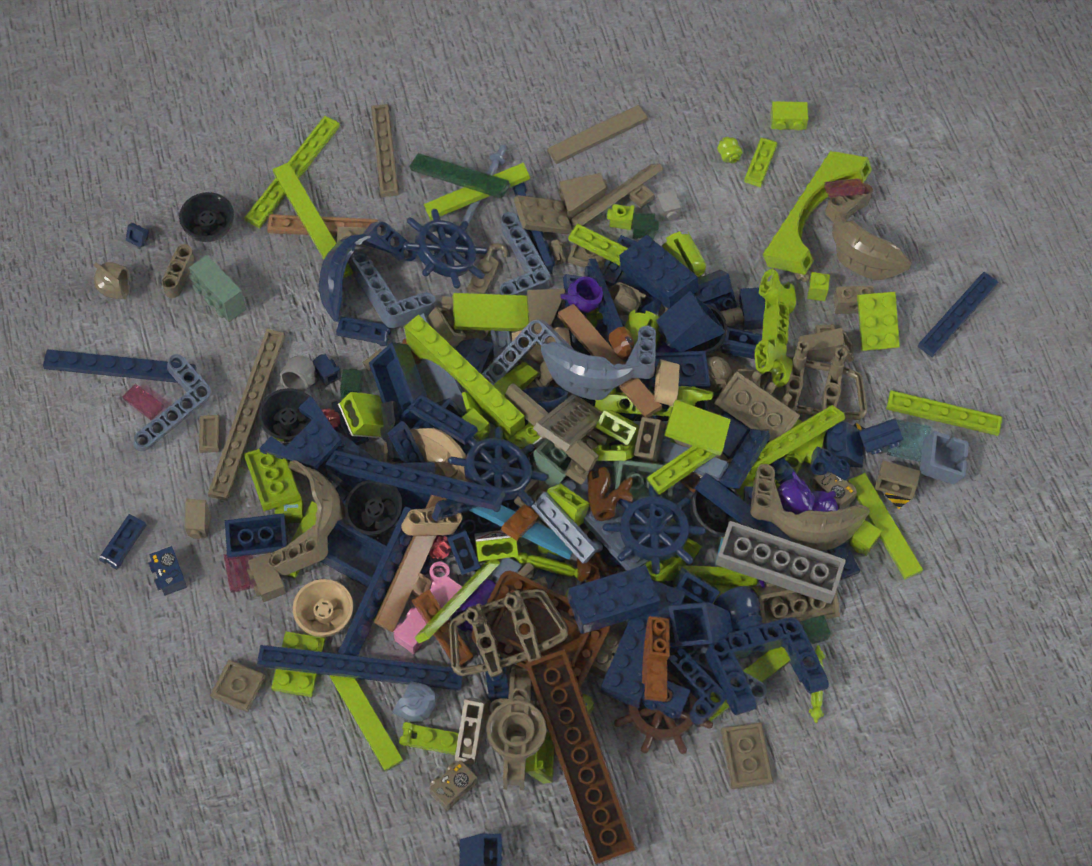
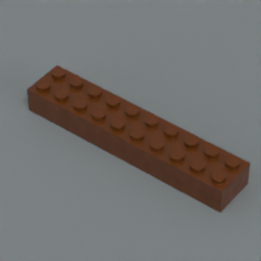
M564 649L526 663L595 865H600L636 852L635 842L567 651Z

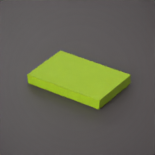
M675 400L664 436L721 455L731 419Z

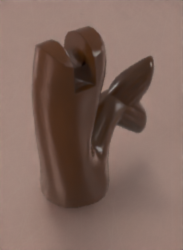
M601 467L598 469V478L593 470L589 471L587 475L588 500L594 518L598 521H606L615 516L616 506L620 499L629 502L633 501V496L630 492L632 477L623 481L617 489L613 490L606 497L610 488L611 477L609 470L606 467Z
M602 551L595 553L587 563H582L577 558V579L580 582L586 580V583L598 580L600 579V573L607 577L617 572L616 567L606 564Z

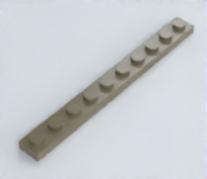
M270 329L265 331L208 491V496L211 498L228 501L285 338L284 332Z

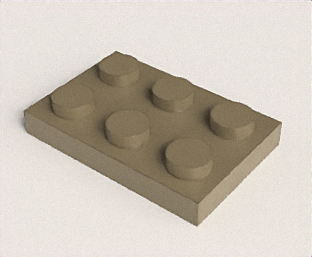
M519 195L515 197L514 202L523 229L568 235L572 231L563 201Z

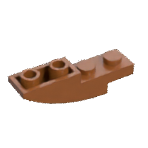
M648 617L642 669V683H645L646 700L662 702L667 700V659L669 658V619Z

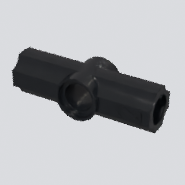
M384 402L381 404L384 426L380 430V435L387 443L389 462L401 461L387 434L401 422L397 402Z

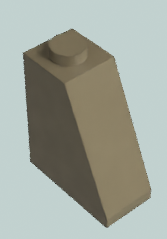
M601 173L559 182L560 198L563 201L569 221L605 196V190L608 189L606 179L602 178Z
M565 289L527 290L529 323L533 320L541 319L553 327L564 299H561L560 294L565 293ZM536 323L534 330L542 329V326Z
M843 328L799 337V341L803 340L802 345H804L805 341L809 343L806 360L832 361L836 349L841 347L840 352H842L843 348L847 350L845 361H854L853 344Z

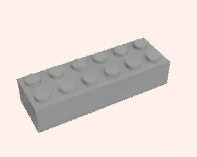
M730 521L715 565L831 604L846 560Z

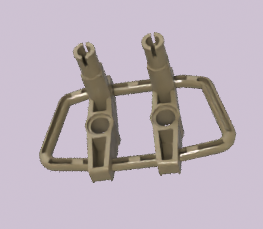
M803 340L799 341L794 356H788L793 361L790 379L785 385L784 394L788 393L793 398L787 407L796 413L812 416L831 405L837 407L841 394L842 374H845L856 380L860 408L859 412L842 411L845 419L860 420L864 418L867 414V403L863 377L859 372L844 367L847 350L843 348L842 352H840L841 347L837 348L831 364L806 360L809 343L805 341L804 345H802ZM804 367L829 371L821 397V409L797 405L803 388ZM770 371L765 372L761 376V389L767 383L771 375Z
M540 589L522 592L516 590L515 592L507 593L505 598L482 606L480 603L472 607L470 606L467 611L454 618L449 625L452 669L460 676L486 671L489 672L491 678L504 674L503 668L526 659L531 662L542 658L541 652L563 642L567 638L568 626L548 595ZM540 598L560 628V634L539 644L536 627L532 623L524 599ZM506 606L512 613L515 632L520 639L524 652L501 660L497 640L493 635L485 613ZM467 620L473 626L476 645L485 663L462 668L459 665L457 626ZM529 624V634L522 635L521 627ZM490 638L492 641L491 646L484 649L482 646L483 640Z

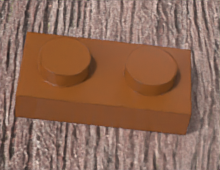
M524 504L502 525L501 531L518 541L539 520L540 516L535 510Z

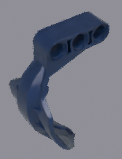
M373 222L363 234L342 238L327 253L320 271L319 293L324 308L334 322H339L343 275L346 264L356 245L362 244L385 251L402 262H410L416 258V250H407L408 255L407 257L404 256L405 249L403 244L408 241L386 222ZM378 226L381 228L380 234L377 233ZM391 238L395 241L393 246L390 243Z

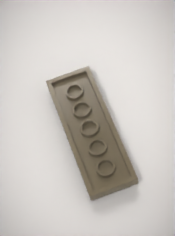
M573 394L538 421L533 429L537 431L540 437L553 442L556 448L567 452L596 427L603 412Z

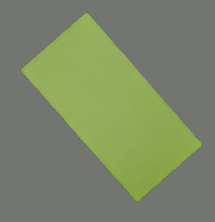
M453 293L454 329L522 331L529 324L527 296L473 293Z
M260 449L244 453L263 511L301 500L292 471L288 467L287 459H279L275 455L268 453L267 455L260 452Z

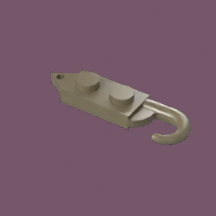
M495 243L487 248V253L484 254L477 267L485 276L483 279H479L473 275L467 287V292L473 294L487 293L499 267L498 261L492 255L496 249H501L504 251V257H507L508 249L505 245Z

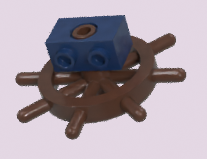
M667 671V700L665 702L646 700L644 691L641 703L646 708L638 711L637 707L628 704L629 715L616 719L614 725L621 727L633 722L634 726L646 736L641 747V752L644 754L648 753L653 740H674L679 753L685 754L687 748L681 736L687 733L694 724L689 714L698 699L670 671ZM687 701H689V712L683 710ZM655 714L651 725L642 719ZM663 717L669 729H658ZM676 717L680 719L681 717L685 719V721L679 726H676V723L673 718ZM707 720L705 723L699 725L707 729H711L713 727V722Z

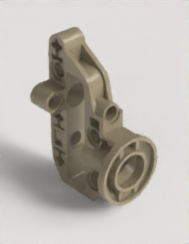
M512 664L508 699L492 701L489 707L490 716L486 728L488 741L493 750L504 757L503 789L507 790L508 785L520 786V790L524 791L526 758L535 754L543 745L546 735V721L539 711L541 710L539 701L530 700L532 681L528 670L516 664Z

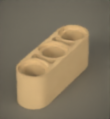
M660 359L656 369L654 401L673 406L678 396L679 364Z

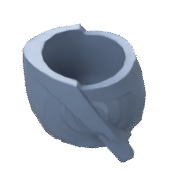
M411 681L403 698L399 699L392 713L409 721H424L433 713L436 698H439V694L434 693L433 689L428 685Z

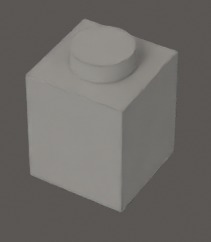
M675 190L657 194L656 205L662 221H672L679 218L681 206Z

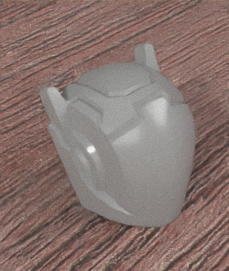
M305 356L290 358L279 375L281 376V383L285 388L298 389L303 392L319 381V378L315 377L313 362Z

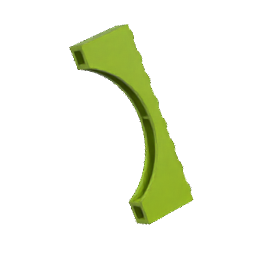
M834 151L829 152L810 183L807 184L803 194L798 198L793 209L790 210L786 220L781 224L776 235L773 236L769 246L764 250L763 257L767 267L803 275L807 273L814 262L809 249L802 242V233L808 217L830 195L843 188L864 183L872 171L868 157Z
M419 314L404 326L406 341L410 350L420 359L425 358L436 363L455 378L479 404L496 428H503L504 440L508 441L525 427L524 415Z

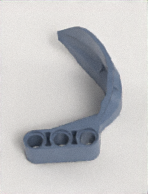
M643 326L639 329L638 340L628 361L623 365H613L604 357L585 355L556 342L542 344L541 352L552 378L559 386L577 396L601 400L615 387L631 378L649 379L654 376L656 331L651 326Z

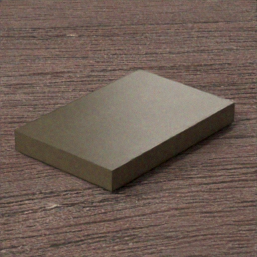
M762 723L721 728L731 788L739 789L773 784Z

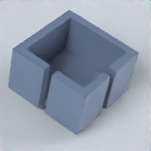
M933 431L923 439L920 474L953 485L965 477L967 464L965 459L968 455L969 442L955 437L950 439L949 435Z

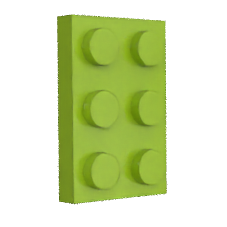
M884 292L857 295L861 351L899 348L896 293Z
M285 631L282 647L323 652L325 638ZM276 669L271 688L272 691L312 697L318 674Z

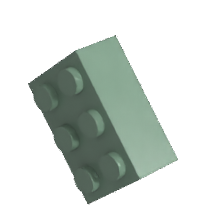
M208 255L189 267L190 279L194 283L192 285L193 289L197 294L204 296V300L209 306L213 305L215 307V311L220 318H225L230 322L246 310L242 290Z

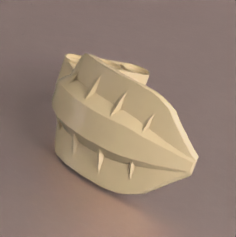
M435 428L410 429L425 462H435L436 475L468 482L463 466L448 463L449 457L466 459L465 453L452 437ZM435 506L427 509H414L408 512L401 526L403 532L408 535H450L456 531L462 520V515L459 513L436 522L432 517Z

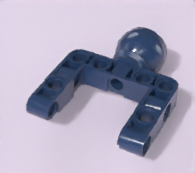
M750 586L730 589L715 600L714 605L729 611L733 631L715 643L709 644L705 656L719 687L725 692L727 703L734 715H740L756 709L755 697L737 659L748 657L751 653L766 652L780 647L785 648L795 674L809 694L828 689V678L799 620L788 617L766 624L762 623V617L759 615L760 601Z

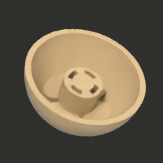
M328 579L315 580L306 584L297 593L293 602V615L298 626L309 635L315 637H330L341 632L349 623L353 612V601L348 590L340 583Z

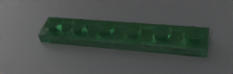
M420 153L416 155L409 166L411 171L501 199L510 187L508 180Z

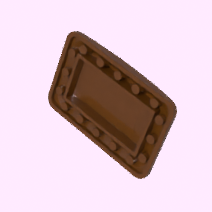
M514 571L503 572L486 604L505 598L507 593H512L516 590L520 592L525 590H543L566 622L569 632L563 642L541 652V656L545 657L565 649L581 688L610 630V626L581 634L566 597ZM540 598L524 599L532 623L536 627L539 644L560 634V628ZM504 606L485 613L493 635L497 640L500 657L507 658L524 652L520 639L515 632L511 611ZM529 624L523 625L521 627L522 635L529 634ZM473 630L472 640L474 643H476V637ZM485 638L482 642V646L485 649L489 648L492 644L490 638ZM528 659L515 663L528 670L526 667V663L529 662Z

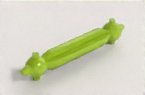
M520 552L518 557H514L520 564L529 562L535 568L577 578L578 568L576 569L572 565L536 555L528 556L525 552Z
M817 645L814 651L823 668L822 659H825L826 656L821 650L820 645ZM823 691L811 694L813 708L809 709V713L815 723H818L819 718L824 716L820 708L823 702Z

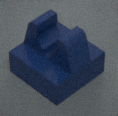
M130 223L127 227L125 241L141 248L145 245L149 230L140 225Z

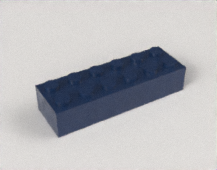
M654 580L652 581L660 598L658 611L629 620L601 685V694L640 708L642 704V696L645 691V683H642V669L648 617L669 619L670 637L673 628L668 606L681 605L685 602V592Z

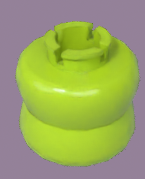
M724 137L719 141L717 151L725 163L733 164L740 160L742 149L738 145L736 138Z

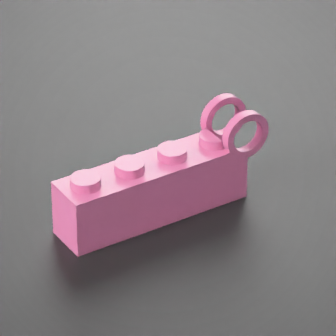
M436 562L430 567V580L432 581L430 591L440 606L443 607L462 586L450 579V570L446 563ZM437 566H443V567H444V568H436V569L434 570V568L437 567ZM438 572L445 573L443 577L435 576ZM416 607L411 608L406 615V620L403 623H399L394 629L395 641L412 654H415L424 643H418L415 636L426 625Z

